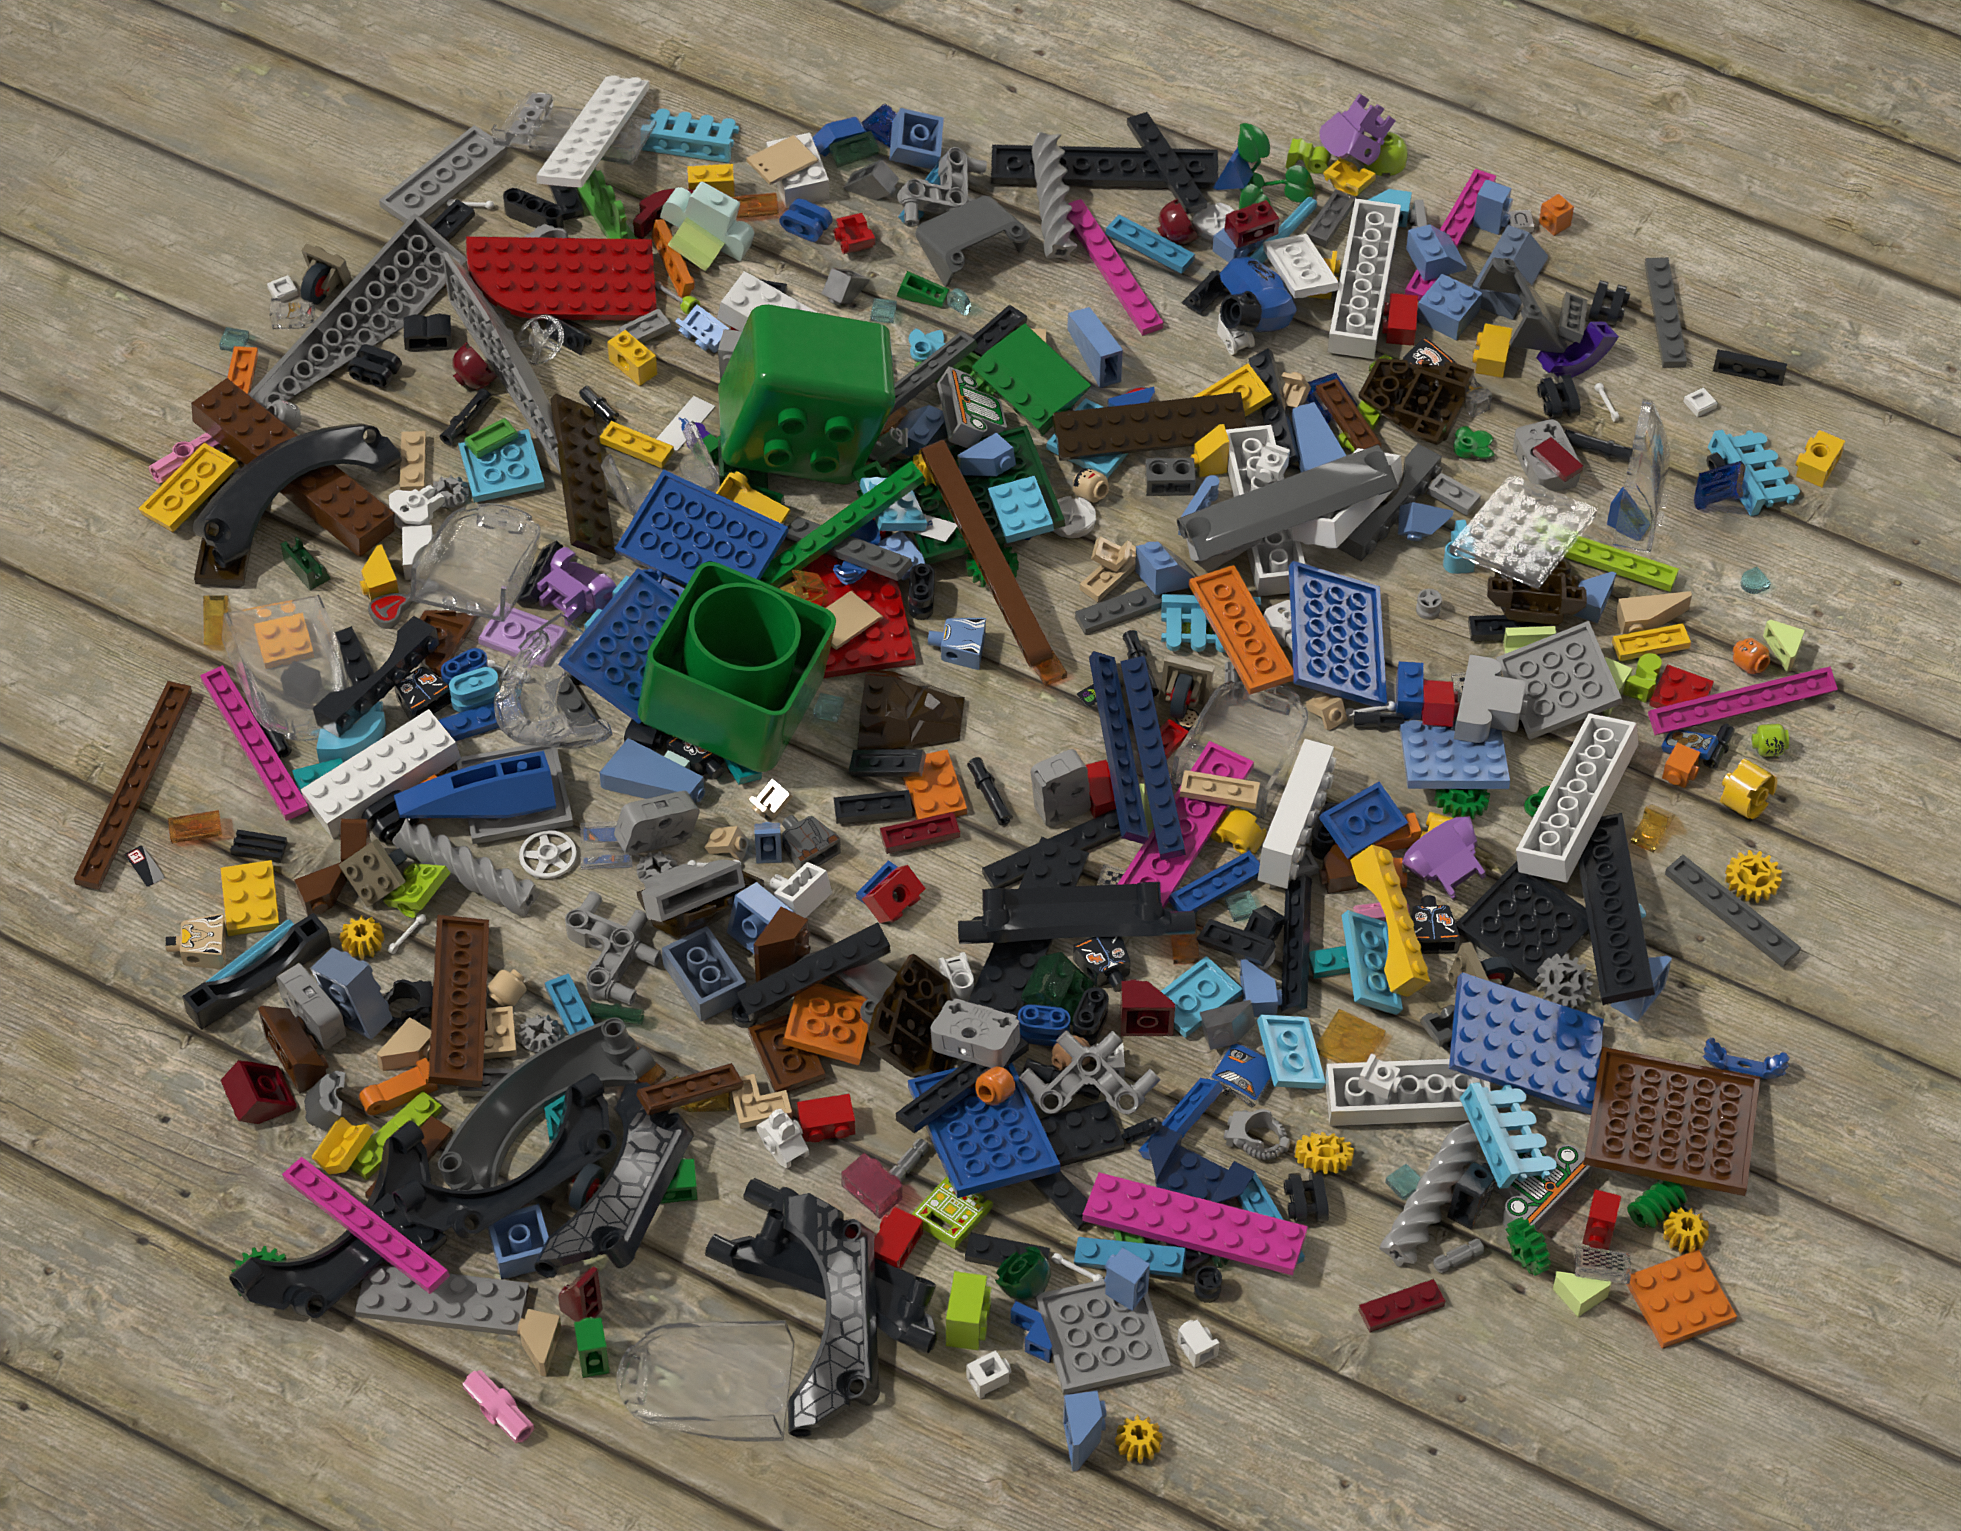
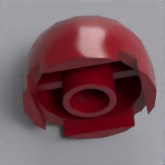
M1178 199L1169 202L1162 208L1158 217L1160 226L1157 227L1160 236L1179 246L1187 245L1199 239Z
M468 342L458 349L452 359V367L456 372L453 377L461 386L466 384L472 389H481L498 378Z

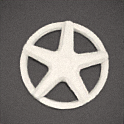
M552 830L540 831L531 835L524 841L519 851L521 866L527 873L534 876L535 879H551L559 877L566 872L569 873L577 857L574 842L567 835ZM547 834L558 835L564 838L566 842L555 846L549 842ZM539 836L540 846L538 850L526 851L525 847L527 844ZM571 847L572 857L567 864L559 858V854ZM524 857L539 860L535 871L526 864ZM549 864H554L561 868L557 872L543 873Z

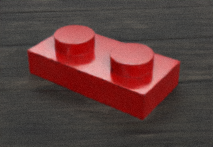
M1170 719L1160 727L1166 760L1189 737L1188 730Z

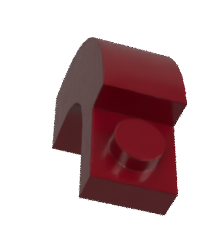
M676 188L653 193L639 203L640 214H637L633 220L636 238L644 239L653 229L655 220L662 219L660 215L663 206ZM687 189L691 194L694 192V190Z

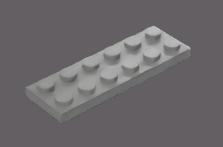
M474 125L379 200V205L404 223L414 213L424 220L508 153L507 146Z
M378 1265L363 1278L355 1313L356 1317L519 1336L517 1329L520 1319L524 1316L529 1283L449 1274L450 1276L429 1294L397 1268Z

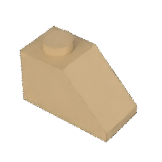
M409 1017L376 1054L379 1069L385 1071L417 1066V1061L429 1058L431 1030Z
M528 1309L525 1319L521 1318L519 1321L517 1334L521 1336L522 1347L540 1375L546 1377L562 1330L560 1316Z

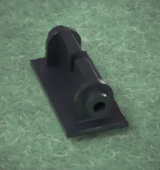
M1219 270L1211 271L1182 301V304L1201 314L1227 288L1221 282V272Z
M548 315L544 335L582 355L583 347L585 345L590 346L593 341L590 334L575 329L572 325L552 315Z

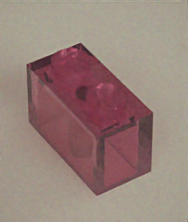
M865 1153L841 1172L842 1187L879 1219L903 1199L902 1183L899 1178L887 1173L877 1159H871Z

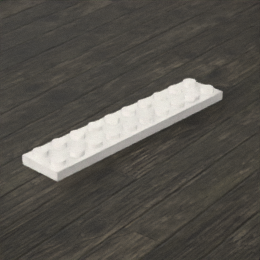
M614 75L606 77L536 175L537 184L582 188L649 90V81L641 80L637 77L630 79Z

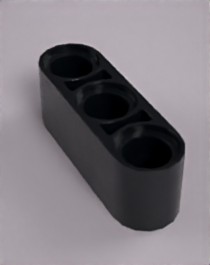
M509 188L504 191V210L509 218L533 228L546 224L554 226V228L564 229L563 210L558 204L518 188Z

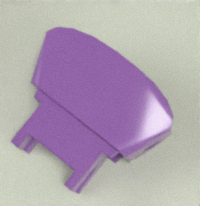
M1359 93L1348 111L1343 113L1337 112L1321 126L1320 139L1324 147L1332 155L1341 159L1351 155L1363 163L1371 165L1379 157L1380 146L1384 143L1383 139L1396 120L1389 115L1384 120L1380 116L1384 108L1378 104L1375 107L1370 105L1366 110L1365 107L1369 99ZM1364 131L1372 135L1376 141L1364 135ZM1370 148L1369 153L1364 154L1365 150Z
M563 547L557 550L550 563L551 572L537 583L540 591L549 586L539 597L540 606L545 607L548 603H551L565 613L564 623L569 625L584 611L594 614L598 608L603 610L613 598L612 592L617 586L604 573L599 575L587 566L576 562H569L575 556V553L569 548Z
M1470 816L1456 817L1433 828L1413 843L1402 860L1403 867L1423 881L1431 880L1435 882L1438 880L1452 900L1457 898L1453 889L1477 873L1482 880L1486 878L1484 869L1474 857V854H1476L1474 849L1478 846Z

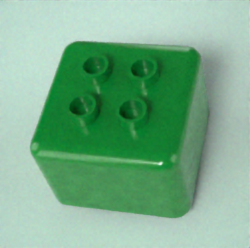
M770 304L755 307L747 319L718 385L721 455L724 462L735 468L840 485H848L855 482L856 480L852 479V472L865 466L896 402L889 329L879 323Z
M702 563L695 570L648 650L637 709L640 720L647 726L753 771L763 773L772 770L780 760L822 684L836 626L834 614L822 606L720 563Z

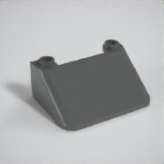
M981 196L923 222L917 227L915 232L916 239L944 287L950 284L954 274L959 272L965 264L962 250L1005 231L1018 253H1021L1031 238L1025 226L989 196Z
M1493 257L1478 283L1479 289L1517 294L1524 305L1521 311L1523 319L1509 342L1511 347L1564 353L1568 345L1558 335V327L1542 298L1516 267L1513 260Z
M816 951V952L807 954V955L803 956L799 961H801V960H803V959H805V958H807V957H809V956H811V955H813V954H815V953H817V952H819V951ZM878 959L869 964L835 975L867 999L861 1006L860 1015L862 1020L868 1024V1030L875 1006L897 974Z

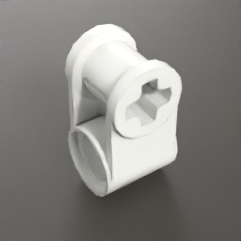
M1219 314L1217 334L1231 355L1236 354L1237 350L1245 347H1254L1255 341L1251 331L1245 332L1226 328Z
M961 952L959 956L948 959L939 958L940 972L950 979L951 998L968 1002L974 989V978L965 952Z

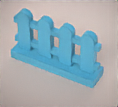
M659 109L656 114L651 113V126L642 127L641 150L729 163L731 159V147L734 145V139H731L733 133L738 134L739 126H736V122L732 118H726L722 123H714V118L710 115H703L700 120H694L689 112H681L678 117L670 116V111L667 109ZM667 124H673V129L666 130ZM689 127L696 128L694 133H687ZM711 130L718 131L716 137L709 136Z
M1723 430L1714 431L1708 449L1711 454L1717 452L1723 458L1727 467V473L1724 475L1750 516L1759 515L1763 505H1766L1768 508L1772 507L1776 502L1787 501L1788 504L1794 502L1798 497L1800 489L1794 484H1785L1789 475L1786 468L1773 465L1777 461L1778 454L1773 450L1763 449L1767 442L1766 435L1763 433H1753L1750 430L1745 435L1733 437L1731 434L1726 435ZM1751 449L1755 450V452L1743 454L1742 452ZM1765 466L1766 468L1758 471L1753 470V468ZM1776 484L1777 486L1764 488L1763 485Z
M1162 594L1161 622H1166V633H1161V642H1166L1167 649L1177 651L1181 647V642H1191L1192 650L1201 652L1205 649L1206 643H1215L1217 651L1226 652L1216 633L1206 634V623H1209L1194 595ZM1253 597L1260 610L1261 597ZM1181 622L1191 623V634H1181Z
M1480 1082L1471 1083L1461 1095L1460 1100L1499 1189L1509 1188L1516 1178H1518L1519 1182L1525 1181L1528 1178L1527 1176L1540 1175L1542 1179H1548L1557 1164L1552 1157L1542 1156L1540 1152L1546 1145L1545 1137L1538 1133L1532 1134L1530 1130L1536 1123L1535 1115L1530 1111L1521 1110L1520 1106L1526 1100V1094L1521 1089H1512L1511 1085H1505L1502 1090L1489 1091L1488 1087H1482ZM1510 1107L1512 1112L1499 1113L1497 1108ZM1520 1130L1522 1135L1509 1136L1507 1131ZM1530 1152L1532 1158L1519 1159L1517 1153Z

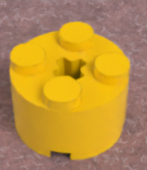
M1743 759L1733 773L1729 772L1724 777L1722 786L1725 788L1720 802L1744 817L1755 819L1767 808L1769 804L1766 802L1768 795H1774L1777 788V777L1751 761Z

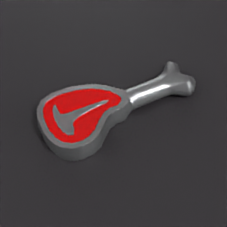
M424 578L422 585L408 594L390 593L372 600L368 605L369 615L379 627L384 629L393 628L400 622L402 613L409 608L412 602L424 595L436 594L439 587L437 584H432L428 578Z

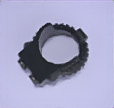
M403 979L394 982L390 992L388 991L383 996L389 1005L400 998H415L418 1001V1005L403 1010L401 1018L392 1016L393 1019L387 1024L388 1027L399 1029L409 1017L420 1023L422 1018H427V1015L432 1012L433 986L431 981L419 980L411 982Z

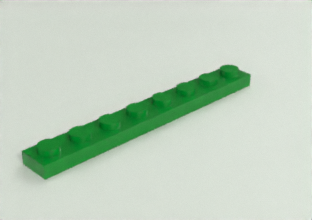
M910 461L774 558L760 581L778 587L925 482L924 475Z

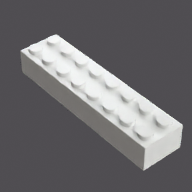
M1355 199L1329 334V353L1374 359L1401 205Z
M1264 425L1227 429L1226 432L1230 441L1228 474L1234 497L1271 484L1255 478L1256 465L1265 450L1267 442L1276 445L1272 426ZM1292 527L1263 537L1260 543L1247 549L1257 596L1290 593L1289 565L1293 561L1305 564L1300 542L1293 541Z
M1588 714L1516 849L1518 871L1520 873L1568 882L1638 746L1637 724L1635 722Z

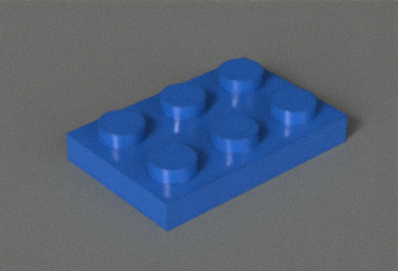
M1380 782L1373 784L1319 816V819L1347 859L1408 824V821Z

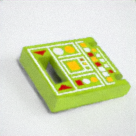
M946 1176L912 1215L923 1219V1230L956 1249L990 1212L993 1202L988 1199L982 1204L984 1196L979 1193L957 1198ZM932 1214L952 1227L947 1231L931 1221Z

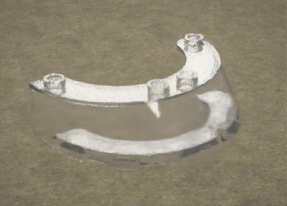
M559 613L529 635L518 647L521 651L513 662H507L500 676L502 680L500 691L495 692L494 712L500 729L513 741L524 745L582 749L606 741L613 736L610 724L606 720H597L589 712L573 722L566 712L560 714L558 696L562 682L568 672L558 664L584 633L562 613Z

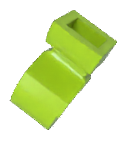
M1293 138L1285 168H1290L1296 165L1298 160H1303L1308 172L1320 174L1328 168L1331 153L1325 147H1314L1313 143H1306L1302 138Z
M1652 653L1641 656L1635 675L1630 676L1625 681L1623 694L1646 703L1655 691L1656 680L1659 678L1662 664L1661 658Z

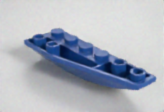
M544 751L466 767L423 782L394 795L400 818H511L556 809L551 772Z

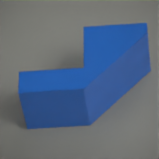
M852 117L827 123L812 139L819 153L826 157L840 142L852 148L867 134V131L859 118Z
M1016 1301L1011 1308L1010 1323L1028 1331L1025 1337V1352L1049 1363L1052 1359V1344L1041 1313Z

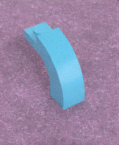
M378 701L367 714L363 715L351 729L347 730L340 737L325 729H320L316 747L319 763L342 758L344 763L381 740L386 730L383 702Z

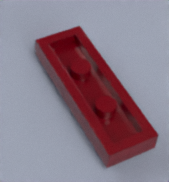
M954 812L882 827L880 828V836L885 852L889 854L960 838V830Z
M1431 1279L1360 1304L1358 1311L1369 1333L1442 1308L1445 1306V1299L1435 1280Z

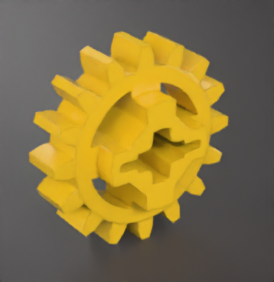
M1748 850L1747 856L1739 852L1737 859L1732 857L1730 864L1727 865L1725 883H1730V891L1737 890V897L1744 895L1747 902L1750 898H1754L1756 903H1759L1760 897L1767 901L1770 898V894L1776 895L1781 885L1782 870L1777 869L1779 863H1771V856L1768 855L1764 858L1761 851L1757 855H1753L1752 851Z
M1312 1132L1310 1137L1303 1135L1302 1140H1297L1295 1158H1298V1164L1304 1163V1168H1311L1313 1172L1323 1170L1324 1174H1328V1171L1338 1173L1339 1169L1345 1171L1347 1166L1352 1165L1354 1148H1351V1142H1344V1137L1338 1138L1334 1133L1327 1136L1325 1132H1321L1320 1135Z

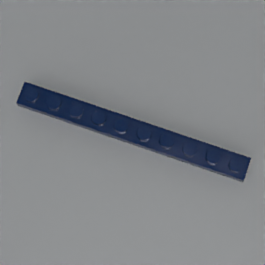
M1093 651L1089 656L1121 837L1129 841L1145 844L1149 836L1115 657Z
M1145 656L1123 660L1120 662L1160 858L1165 860L1184 856L1186 851Z

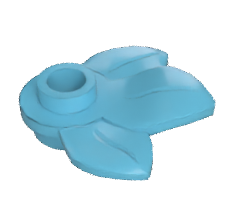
M914 329L909 335V343L912 346L910 348V355L919 362H923L946 344L944 343L942 330L924 335L919 329Z

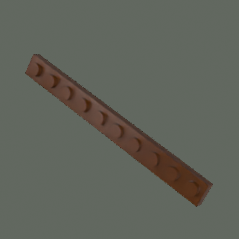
M167 681L74 877L75 885L100 890L192 694L191 686Z

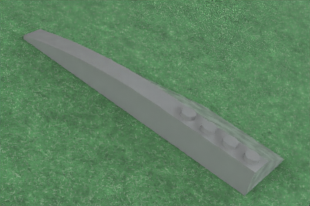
M414 213L248 395L265 409L276 400L287 401L355 358L361 345L368 344L374 346L404 327V317L414 314L418 315L446 284L442 253L448 252L461 265L466 262V257ZM432 245L436 246V248L433 251H426L427 247L430 248Z
M448 252L442 253L449 302L560 472L558 447L556 444L557 438L551 405L533 369L515 342L512 330L506 328L501 313H496L495 306L486 299L471 278L469 272Z

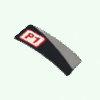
M142 845L124 854L146 887L164 879V875Z

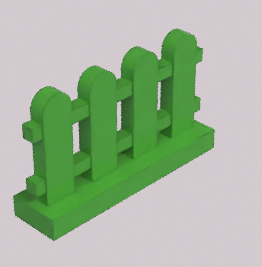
M595 167L582 188L577 187L580 198L607 239H636L626 223L627 217L621 200H615L612 186H606L602 171H596Z

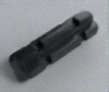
M1152 1117L1124 1129V1134L1121 1136L1128 1144H1131L1159 1132L1162 1122L1158 1121L1156 1117Z

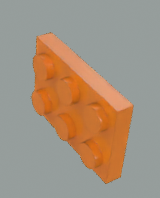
M947 749L926 754L922 777H903L906 790H909L911 805L916 820L954 812L955 817L967 814V806Z

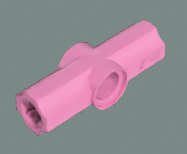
M208 433L202 434L191 442H178L173 446L172 453L149 466V472L158 484L163 483L203 443L219 450L220 444Z
M482 1370L473 1371L469 1374L463 1383V1388L480 1405V1409L486 1419L493 1425L498 1424L515 1444L518 1442L522 1443L528 1439L534 1430V1425L517 1408V1404L509 1392L504 1388L499 1389Z

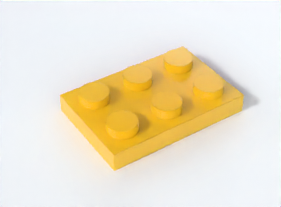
M1249 363L1193 396L1200 397L1241 392L1245 417L1274 400L1270 391Z
M272 860L221 867L228 936L268 931L277 928L280 923Z

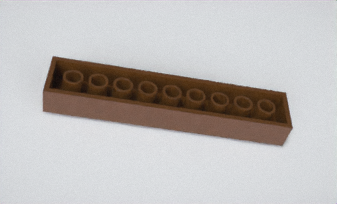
M228 378L191 403L192 421L245 465L277 444L298 436ZM335 464L311 470L290 482L280 491L283 496L358 557L395 531V513Z

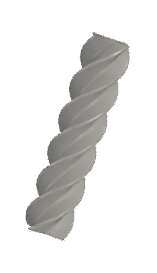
M1039 132L1032 145V157L1035 164L1037 196L1040 202L1039 213L1042 220L1044 252L1047 259L1061 258L1070 260V252L1077 247V244L1069 238L1075 226L1066 218L1072 210V206L1064 200L1070 188L1061 181L1067 173V169L1059 163L1060 158L1065 153L1057 145V141L1062 135H1048Z
M406 818L401 830L392 840L397 849L401 848L408 858L418 860L421 864L446 866L451 872L447 877L448 879L462 883L470 891L483 894L485 898L493 903L504 905L514 914L527 916L531 905L540 895V893L535 892L533 881L529 879L516 881L513 872L508 868L495 870L488 857L474 859L467 846L453 848L446 835L432 837L425 824L411 826L408 818Z
M1471 1123L1453 1127L1452 1131L1446 1136L1440 1151L1431 1160L1428 1171L1419 1180L1416 1191L1408 1198L1403 1212L1394 1221L1391 1232L1383 1239L1379 1249L1390 1256L1396 1266L1401 1267L1403 1263L1414 1264L1417 1262L1415 1247L1429 1241L1428 1226L1442 1220L1440 1206L1452 1201V1186L1457 1184L1464 1175V1166L1478 1160L1476 1146L1480 1143Z

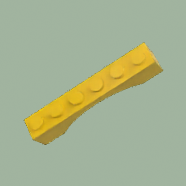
M1372 844L1350 861L1357 882L1366 886L1376 896L1386 917L1389 944L1384 971L1390 991L1409 997L1430 983L1427 972L1428 968L1424 962L1420 950L1421 945L1414 931L1413 920L1409 915L1407 900L1400 886V878L1393 864V856L1388 849Z

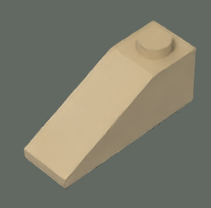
M1691 591L1619 599L1616 616L1621 634L1655 629L1689 610L1692 597Z

